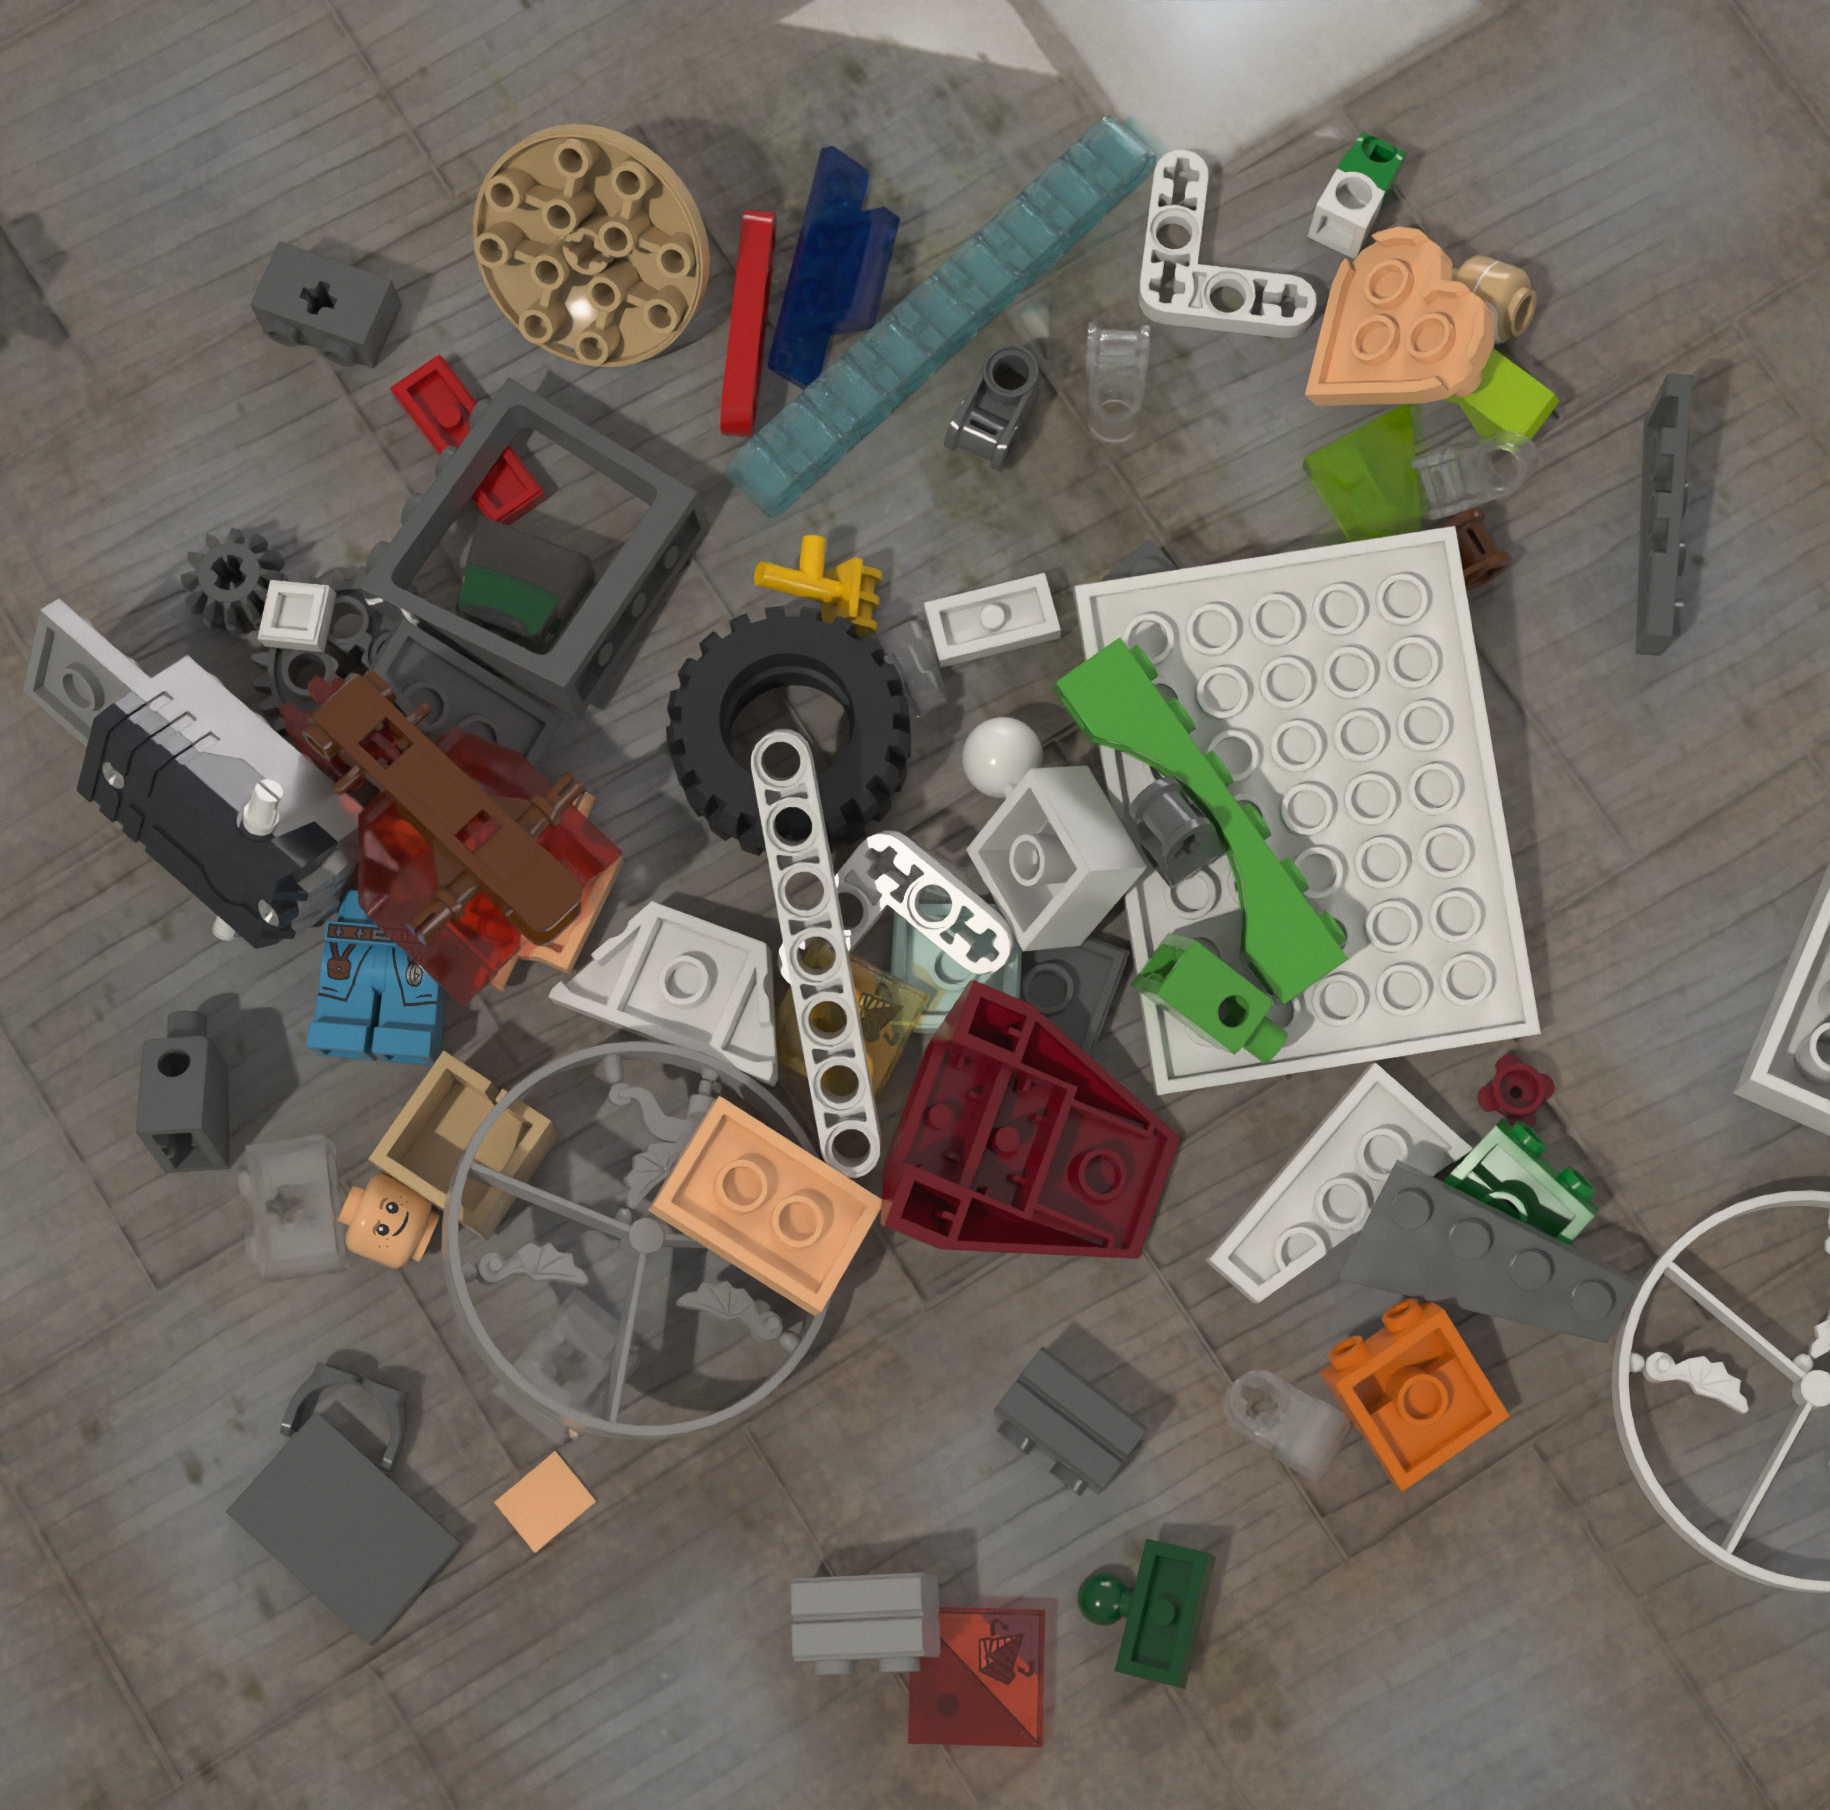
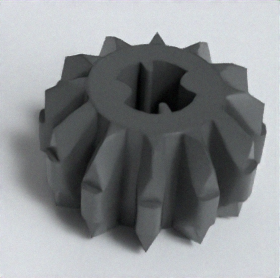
M232 527L227 536L226 543L220 544L214 535L207 534L205 541L209 551L206 554L188 551L187 560L195 570L180 575L181 585L186 591L191 592L185 601L187 607L192 614H203L202 622L212 631H216L225 623L229 633L232 636L239 637L245 621L249 620L259 630L270 580L290 582L285 574L280 573L285 565L284 559L279 551H268L267 541L257 533L245 542L241 531ZM241 575L245 577V581L236 588L232 582L230 583V590L225 587L232 578L235 577L237 582H241Z

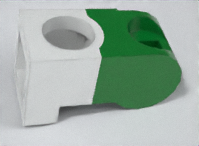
M1362 131L1351 150L1346 152L1319 199L1307 237L1355 260L1361 252L1368 233L1384 202L1395 185L1405 162L1407 152Z

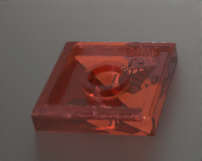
M939 1607L938 1619L940 1621L941 1653L936 1658H920V1671L910 1672L908 1744L1043 1747L1045 1610Z

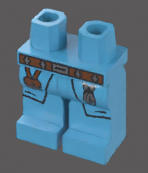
M345 891L338 912L337 922L326 921L324 936L326 944L321 959L320 985L314 1021L309 1023L306 1047L317 1056L375 1061L377 1056L382 1062L424 1066L434 1065L441 1055L448 971L447 961H449L451 942L442 932V927L425 945L418 940V934L414 936L406 926L408 922H411L434 900L433 897L404 896L401 927L380 925L383 898L379 894L365 891Z

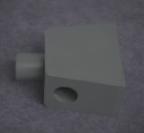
M185 1010L169 1014L167 1038L149 1039L143 1044L136 1134L165 1173L229 1169L227 1065L212 1040L206 1037L207 1016L197 1011Z

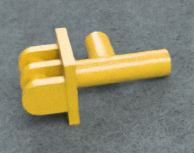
M805 535L802 537L799 570L765 561H760L756 566L754 572L755 585L822 603L821 613L823 622L832 624L837 616H841L856 625L857 635L869 636L877 633V622L872 620V610L879 608L880 597L875 595L874 591L875 585L882 582V571L862 565L863 559L853 557L826 571L824 578L826 538L818 535Z

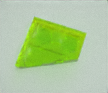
M1408 404L1398 406L1304 458L1303 470L1349 542L1422 531L1412 416Z

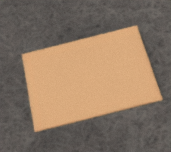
M554 1451L494 1503L534 1553H536L592 1506L596 1500L558 1453Z

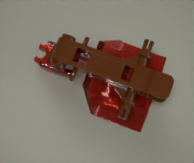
M369 670L363 676L355 674L347 682L340 677H336L331 681L332 686L318 676H315L307 684L309 693L319 702V706L315 711L303 713L289 701L279 709L281 718L285 722L288 737L300 753L311 758L321 771L336 782L333 786V791L337 795H342L347 790L356 791L367 780L382 791L358 814V904L366 915L464 1008L529 941L538 946H545L558 938L580 915L583 889L586 886L589 887L623 852L572 804L579 796L586 792V788L579 779L575 782V776L567 771L553 786L530 764L522 753L455 726H452L435 743H432L416 727L430 714L431 706L428 703H422L405 717L392 704L397 699L393 690L372 670Z

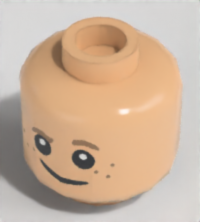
M379 1173L370 1179L365 1190L352 1185L337 1221L349 1226L345 1236V1244L351 1252L389 1268L399 1269L405 1266L410 1258L420 1262L440 1214L431 1210L432 1203L388 1174Z

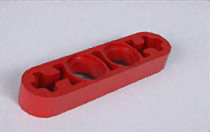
M745 209L743 213L721 401L720 428L721 434L725 436L753 438L755 432L776 247L777 217L775 211Z

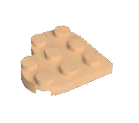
M1399 226L1376 232L1371 236L1376 242L1362 250L1352 263L1345 258L1340 264L1333 280L1305 396L1315 406L1420 404L1447 399L1452 395L1464 397L1473 393L1481 383L1482 370L1494 347V312L1480 297L1472 293L1466 285L1461 282L1452 281L1453 264L1451 258L1422 231Z

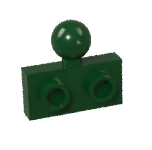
M1146 1539L1134 1592L1128 1590L1126 1583L1119 1576L1110 1572H1096L1084 1579L1078 1589L1077 1604L1081 1614L1088 1621L1096 1625L1107 1626L1118 1622L1123 1617L1127 1618L1115 1668L1116 1672L1186 1689L1216 1556L1202 1551Z

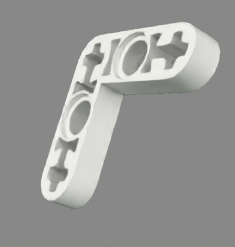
M1173 150L1164 154L1157 162L1154 170L1139 286V306L1144 315L1154 322L1175 326L1278 338H1293L1303 334L1311 326L1317 304L1316 293L1312 286L1303 278L1287 274L1198 264L1209 178L1208 167L1199 155L1189 150ZM1176 171L1188 173L1184 206L1171 205L1174 188L1173 179ZM1167 224H1178L1188 230L1191 239L1186 246L1180 249H1169L1159 243L1156 234L1161 227ZM1164 266L1176 268L1173 290L1176 294L1173 295L1171 303L1159 302V292H1156L1161 288ZM1229 286L1242 294L1244 305L1235 312L1224 313L1213 307L1210 295L1220 287ZM1255 291L1263 292L1260 315H1252L1256 297ZM1283 296L1294 297V305L1297 308L1294 311L1293 317L1281 316L1282 310L1278 305H1280Z
M885 830L868 837L857 847L835 875L837 893L846 892L855 895L861 901L864 909L863 918L859 925L854 927L844 926L849 955L888 906L893 908L962 967L973 973L989 974L996 972L1011 959L1016 950V938L1005 918L913 841L897 831ZM891 846L898 853L893 861L898 869L908 876L915 872L918 866L924 872V875L913 882L905 896L897 891V888L903 885L906 880L892 870L883 875L878 874L874 869L878 863V858L872 853L873 849L881 852ZM930 884L939 885L950 894L952 909L946 918L940 920L932 919L921 910L919 894L925 886ZM824 891L813 904L817 903L823 897ZM966 907L974 913V916L965 922L968 927L978 934L991 929L998 936L993 943L995 949L1000 952L998 957L991 952L985 954L982 958L977 956L973 952L977 941L964 928L958 931L954 938L947 933L946 930L961 919ZM819 937L805 939L799 945V948H807L815 943ZM830 942L824 946L816 958L818 964L823 968L828 967L836 957V953L831 947L833 945ZM782 943L778 951L777 964L781 975L790 983L784 944Z

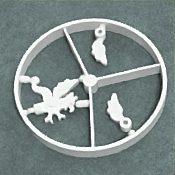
M1814 1190L1785 1191L1736 1203L1713 1214L1682 1235L1649 1268L1627 1306L1617 1335L1612 1362L1611 1388L1613 1411L1623 1451L1640 1488L1659 1515L1690 1546L1714 1563L1758 1583L1790 1591L1829 1593L1830 1581L1799 1579L1777 1574L1752 1565L1732 1555V1552L1810 1410L1830 1404V1374L1822 1370L1811 1371L1814 1364L1813 1359L1830 1350V1310L1826 1321L1813 1327L1816 1339L1809 1346L1808 1355L1801 1354L1791 1361L1672 1262L1698 1236L1732 1218L1776 1207L1810 1206L1830 1208V1192ZM1829 1211V1218H1828L1829 1229H1830V1211ZM1829 1235V1237L1824 1241V1250H1825L1829 1255H1830V1235ZM1662 1273L1794 1382L1792 1397L1795 1403L1798 1404V1407L1721 1547L1694 1527L1670 1501L1645 1459L1634 1426L1630 1406L1629 1372L1636 1373L1642 1371L1644 1377L1652 1383L1673 1380L1688 1383L1695 1394L1716 1399L1741 1414L1749 1410L1746 1398L1739 1393L1741 1380L1729 1375L1723 1362L1710 1363L1705 1356L1687 1359L1675 1365L1672 1357L1664 1352H1656L1645 1360L1641 1355L1631 1352L1633 1337L1641 1311Z

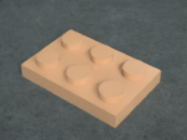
M718 1096L700 1122L648 1211L816 1316L823 1311L878 1215L882 1199L726 1099Z

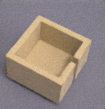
M443 1050L368 1159L381 1172L398 1180L444 1213L445 1200L451 1178L464 1148L481 1122L508 1092L504 1089L499 1092L490 1080ZM517 1099L491 1126L472 1162L527 1184L560 1136V1132L550 1119ZM467 1177L461 1197L458 1222L488 1241L517 1197Z

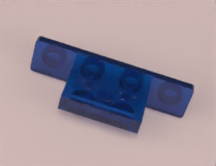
M835 146L824 147L820 150L767 362L769 370L804 391L816 390L818 388L830 336L874 329L901 219L886 207L861 211L870 173L868 169Z

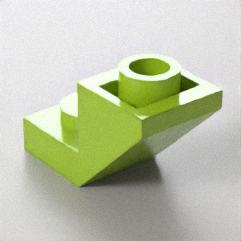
M1494 348L1482 370V380L1478 388L1473 393L1464 397L1452 395L1447 399H1443L1459 404L1480 436L1523 449L1560 402L1555 393Z

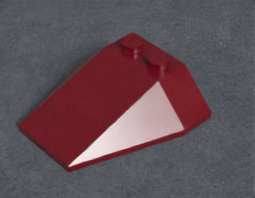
M971 980L941 1023L924 1052L883 1165L881 1226L939 1250L1139 1259L1181 1137L1033 1005L976 980Z

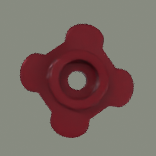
M1515 1055L1502 1056L1495 1064L1496 1075L1490 1085L1484 1086L1479 1090L1477 1095L1478 1104L1485 1112L1496 1111L1509 1119L1511 1127L1517 1121H1521L1532 1128L1537 1121L1535 1112L1543 1100L1549 1099L1554 1093V1082L1549 1075L1540 1074L1533 1067L1522 1064L1519 1057ZM1513 1087L1519 1088L1522 1096L1518 1099L1513 1098L1510 1095V1089Z

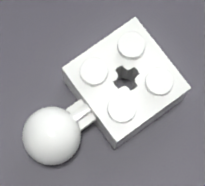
M1008 717L986 720L974 728L966 739L962 752L963 769L970 783L981 793L994 798H1006V800L967 847L966 851L1023 951L1080 946L1147 866L1088 766L1042 768V746L1039 738L1029 726L1019 720Z

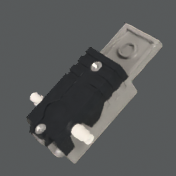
M60 599L42 608L39 613L23 692L86 747L76 791L87 801L98 803L100 805L99 811L112 823L118 821L123 826L122 832L135 843L141 841L146 846L145 852L217 915L212 930L215 936L221 940L230 941L235 938L234 935L236 937L240 935L252 947L259 949L278 944L283 939H295L320 919L326 920L333 915L340 905V897L348 890L373 818L363 808L359 800L346 792L342 795L334 793L333 786L335 783L317 768L311 758L298 752L275 732L261 715L252 712L229 692L215 675L206 672L188 655L150 678L143 672L135 660L123 655L97 632L94 625L88 619L76 614Z

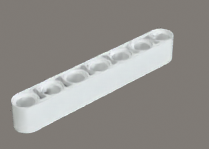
M777 729L767 733L755 745L751 755V770L822 1156L827 1165L844 1176L858 1178L870 1172L876 1166L881 1149L880 1124L812 751L808 742L801 734L790 729ZM786 742L798 751L800 767L794 775L787 778H779L772 775L766 769L764 753L770 744ZM798 807L810 816L812 832L806 839L799 842H791L784 839L778 833L776 816L782 809ZM810 872L821 880L824 887V895L815 904L800 905L789 896L787 891L788 880L796 873ZM810 937L825 938L834 947L836 952L835 960L823 969L808 967L800 958L799 945ZM833 1001L845 1010L847 1022L838 1031H821L811 1020V1009L820 1002ZM844 1065L856 1073L859 1084L850 1094L835 1095L825 1088L822 1081L823 1073L832 1066ZM856 1129L866 1135L871 1146L863 1156L847 1158L836 1150L833 1143L834 1138L841 1131Z

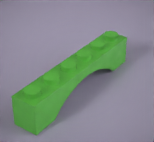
M1119 637L1056 681L1053 691L1090 743L1121 751L1153 767L1165 777H1174L1182 785L1189 799L1214 825L1215 831L1225 847V853L1237 887L1241 919L1239 954L1274 1001V1004L1276 1006L1284 1005L1348 960L1340 948L1347 943V939L1327 911L1324 910L1317 915L1302 895L1309 889V885L1296 865L1288 857L1279 862L1264 840L1272 834L1256 809L1251 804L1241 809L1227 787L1234 783V780L1220 758L1212 750L1203 755L1189 734L1196 730V727L1184 707L1174 697L1166 702L1151 682L1158 677V673L1145 652L1137 644L1128 649Z

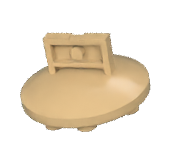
M567 124L546 128L527 136L502 155L490 169L479 190L473 216V242L478 267L487 289L500 310L529 342L540 346L558 357L578 364L594 367L626 366L649 359L663 351L678 338L696 316L707 289L710 265L709 245L702 217L690 192L673 169L657 154L635 139L614 130L587 124ZM552 342L569 346L575 349V353L567 351Z

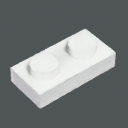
M1045 573L924 603V612L939 668L1058 639L1061 636L1060 625Z

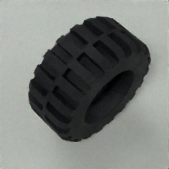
M784 606L765 608L767 619L751 623L747 613L729 620L732 632L729 635L721 638L716 632L712 631L699 643L702 656L698 661L693 658L685 660L678 672L681 684L680 689L670 692L667 705L670 725L666 727V735L679 784L682 786L687 802L698 817H705L713 833L724 841L733 837L739 841L742 851L760 856L763 848L766 849L753 775L740 766L733 754L730 740L731 727L740 711L752 699L768 690L793 685L806 686L822 691L835 699L843 707L850 725V736L846 750L835 764L816 776L831 854L833 853L832 843L845 838L851 845L866 835L865 824L871 819L881 822L891 809L890 798L892 794L902 790L907 776V758L911 757L910 716L907 697H904L902 679L895 665L885 662L883 648L871 635L860 639L856 633V625L841 616H837L833 623L829 624L823 622L821 609L802 606L800 617H785ZM798 807L782 809L776 816L777 831L788 841L799 842L806 839L812 832L810 816Z

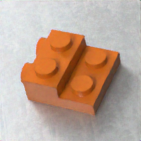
M1414 1298L1403 1300L1388 1309L1382 1316L1385 1327L1364 1341L1361 1336H1353L1337 1344L1328 1354L1331 1364L1319 1372L1351 1425L1361 1432L1393 1485L1402 1492L1510 1417L1445 1310L1427 1300H1423L1418 1304Z

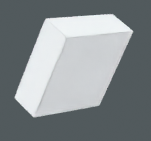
M270 580L257 639L265 647L324 652L337 593L328 585Z

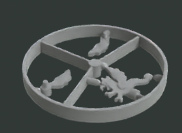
M630 1041L609 1043L576 1051L541 1067L515 1085L493 1107L474 1131L459 1158L446 1196L442 1221L443 1266L453 1308L464 1333L488 1369L509 1391L531 1408L556 1422L596 1436L627 1441L662 1440L703 1431L738 1415L759 1402L779 1386L808 1351L823 1323L831 1297L823 1311L818 1315L814 1316L808 1312L804 1325L798 1335L789 1330L782 1332L783 1322L777 1313L765 1311L759 1314L754 1301L744 1288L734 1289L727 1280L716 1286L701 1282L695 1292H687L677 1299V1306L705 1312L722 1322L736 1319L747 1325L752 1338L759 1343H768L780 1335V1344L789 1352L760 1386L739 1402L715 1414L689 1422L662 1426H637L616 1423L645 1259L650 1257L660 1247L706 1248L686 1234L664 1233L662 1226L651 1218H641L634 1222L632 1210L654 1186L665 1180L670 1174L671 1165L678 1161L715 1098L711 1097L713 1083L716 1081L738 1094L752 1105L773 1126L777 1133L819 1159L805 1132L789 1111L754 1079L726 1062L699 1051L658 1042ZM622 1060H646L666 1063L701 1074L704 1080L700 1081L698 1094L689 1097L686 1119L664 1115L652 1092L640 1086L630 1088L626 1083H619L623 1081L624 1076ZM598 1062H603L607 1080L615 1084L610 1087L608 1092L609 1102L622 1107L627 1106L630 1100L636 1101L640 1108L642 1123L649 1135L663 1142L649 1144L644 1153L632 1157V1171L623 1179L628 1188L625 1197L626 1208H621L615 1214L614 1219L472 1162L491 1126L517 1099L535 1086L556 1075ZM467 1177L621 1239V1248L632 1261L603 1419L588 1416L569 1408L544 1394L527 1381L500 1353L478 1319L465 1284L474 1279H477L486 1286H492L511 1275L524 1274L533 1282L559 1281L584 1286L588 1278L582 1269L574 1266L572 1254L558 1252L550 1242L541 1247L529 1243L517 1250L507 1261L500 1254L488 1253L476 1263V1266L472 1263H461L458 1245V1220L461 1197Z

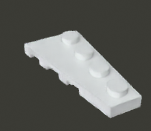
M1377 1063L1370 1064L1206 1257L1205 1261L1251 1302L1259 1303L1325 1256L1326 1252L1362 1229L1397 1159L1430 1176H1434L1473 1148Z

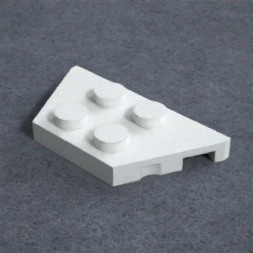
M651 901L628 922V926L622 934L609 938L591 954L594 960L566 985L560 981L552 988L548 996L557 1005L649 1040L682 1046L710 1055L730 1064L752 1079L775 1087L778 1080L772 950L762 941Z

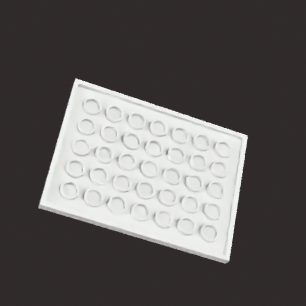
M1455 526L1074 586L1073 591L1085 661L1119 637L1128 649L1137 644L1145 652L1158 673V677L1151 682L1166 702L1174 697L1184 707L1196 727V730L1189 734L1203 755L1212 750L1220 758L1234 780V783L1227 787L1241 809L1248 804H1251L1256 809L1272 834L1264 840L1279 862L1288 857L1296 865L1309 885V889L1302 895L1317 915L1324 910L1327 911L1347 939V943L1340 948L1348 960L1286 1004L1276 1006L1273 1002L1272 1007L1265 1016L1288 1032V1036L1280 1051L1266 1064L1262 1063L1244 1048H1241L1234 1055L1214 1047L1139 992L1156 1095L1541 1034ZM1099 745L1107 799L1147 866L1123 895L1136 976L1166 935L1170 933L1198 941L1269 996L1239 954L1241 919L1237 887L1226 853L1224 852L1175 888H1170L1142 851L1139 845L1141 839L1129 815V808L1137 795L1148 785L1165 778V776L1153 767L1121 751ZM1186 795L1189 804H1194ZM1226 999L1219 1006V1017L1225 1012Z

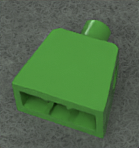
M1168 933L1130 985L1208 1043L1235 1055L1241 1048H1244L1262 1063L1266 1064L1275 1057L1287 1039L1288 1032L1265 1016L1274 1001L1196 940ZM1226 999L1225 1012L1219 1017V1006Z

